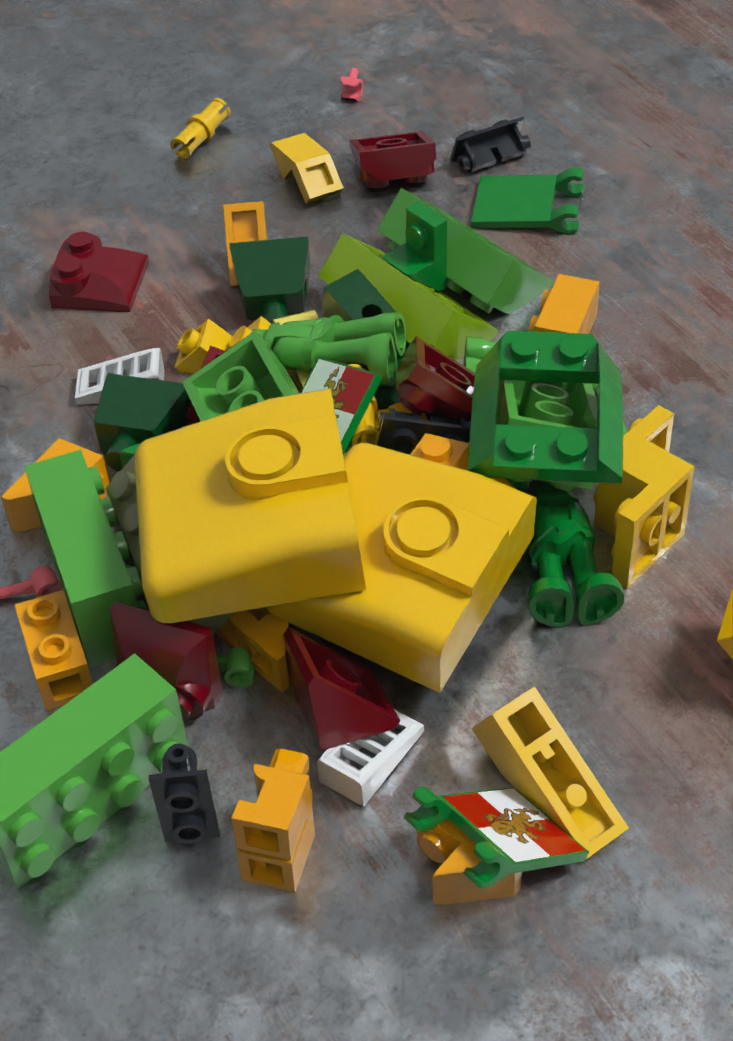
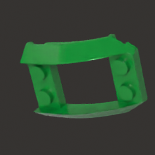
M507 331L476 365L467 471L489 478L622 484L623 395L621 371L593 334ZM499 380L597 384V429L496 424Z

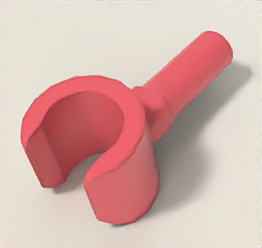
M352 68L348 77L341 76V84L344 85L341 98L360 100L363 92V81L357 78L359 73L357 68Z
M39 566L31 573V579L0 587V600L32 593L39 597L61 591L63 588L52 568Z

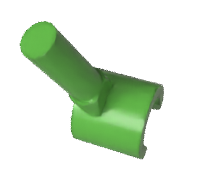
M234 647L228 650L226 656H217L219 671H225L224 680L227 684L237 688H244L253 684L255 666L250 663V654L246 649Z

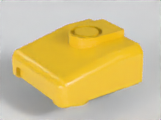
M331 388L267 399L143 441L136 449L135 475L142 588L150 613L155 620L161 623H176L366 590Z
M359 443L347 452L344 457L366 590L268 606L266 608L271 614L440 693L534 536L537 499L534 496L478 473L370 443Z

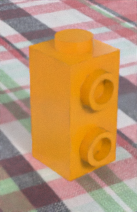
M558 274L552 289H545L540 305V315H533L528 331L589 334L597 316L600 281Z
M61 590L14 604L46 711L65 705L93 684L65 592Z

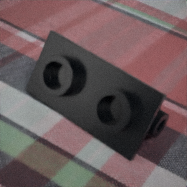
M524 117L510 121L505 119L485 129L464 132L459 137H456L450 161L458 160L459 168L462 171L467 170L471 173L495 165L496 159L492 153L496 151L501 162L524 156L526 151L531 149L529 137L527 135L522 136L520 133L525 120Z
M389 408L388 413L379 412L377 431L380 432L376 445L410 455L425 433L469 443L471 423H466L463 417L453 419L430 416L429 421L421 420V414L398 412L393 408Z
M181 743L170 746L162 759V774L149 775V782L165 842L195 843L204 838L220 837V828L207 769L197 770V756L192 748Z

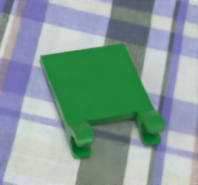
M572 167L558 175L481 176L471 226L472 228H552L566 235L575 234L579 230V221H568L566 218H577L578 207L574 204H566L553 210L556 191L570 197H580L584 192V184H573L570 181H581L584 172L581 168Z

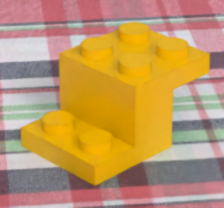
M660 405L655 407L643 419H636L628 432L623 436L622 484L597 483V489L593 497V501L596 503L594 525L615 537V543L611 549V557L613 558L612 575L617 578L625 589H628L685 534L695 466L669 453L674 413Z

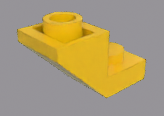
M306 133L271 142L269 145L283 180L295 177L306 204L337 195L344 189L330 153Z
M261 316L250 326H241L231 336L208 318L195 330L189 328L181 336L177 343V349L180 351L174 368L181 373H196L201 369L210 345L227 351L250 335L253 329H268L271 323Z

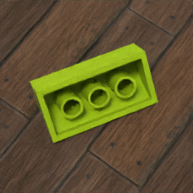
M344 233L340 236L318 274V277L331 284L359 269L397 313L403 315L406 325L407 342L411 344L414 338L418 336L455 361H459L464 357L466 336L482 337L491 341L499 333V330L444 292L408 277L386 262L383 256L387 253Z

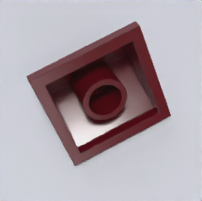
M291 627L286 629L283 638L295 696L321 751L396 728L401 720L370 668Z

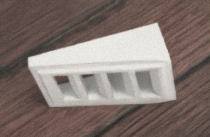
M147 349L78 369L75 392L76 405L99 404L108 373L164 380L161 349ZM90 382H97V385L89 387Z
M395 710L401 720L396 728L402 731L401 733L396 735L391 731L376 734L379 738L389 742L386 746L370 739V737H366L327 749L317 760L319 782L364 807L422 735L424 725ZM363 747L376 754V756L371 758L359 750ZM353 760L364 767L358 770L349 765V762Z

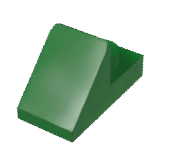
M418 201L406 208V243L385 254L383 259L408 277L438 291H442L446 288L447 220Z

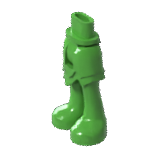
M385 312L373 317L345 322L339 315L315 320L285 322L280 325V322L272 323L268 329H253L251 332L253 333L257 330L284 365L285 369L311 371L319 357L338 363H358L367 366L369 371L383 377L379 386H394L396 382L397 356H403L406 347V325L401 313Z

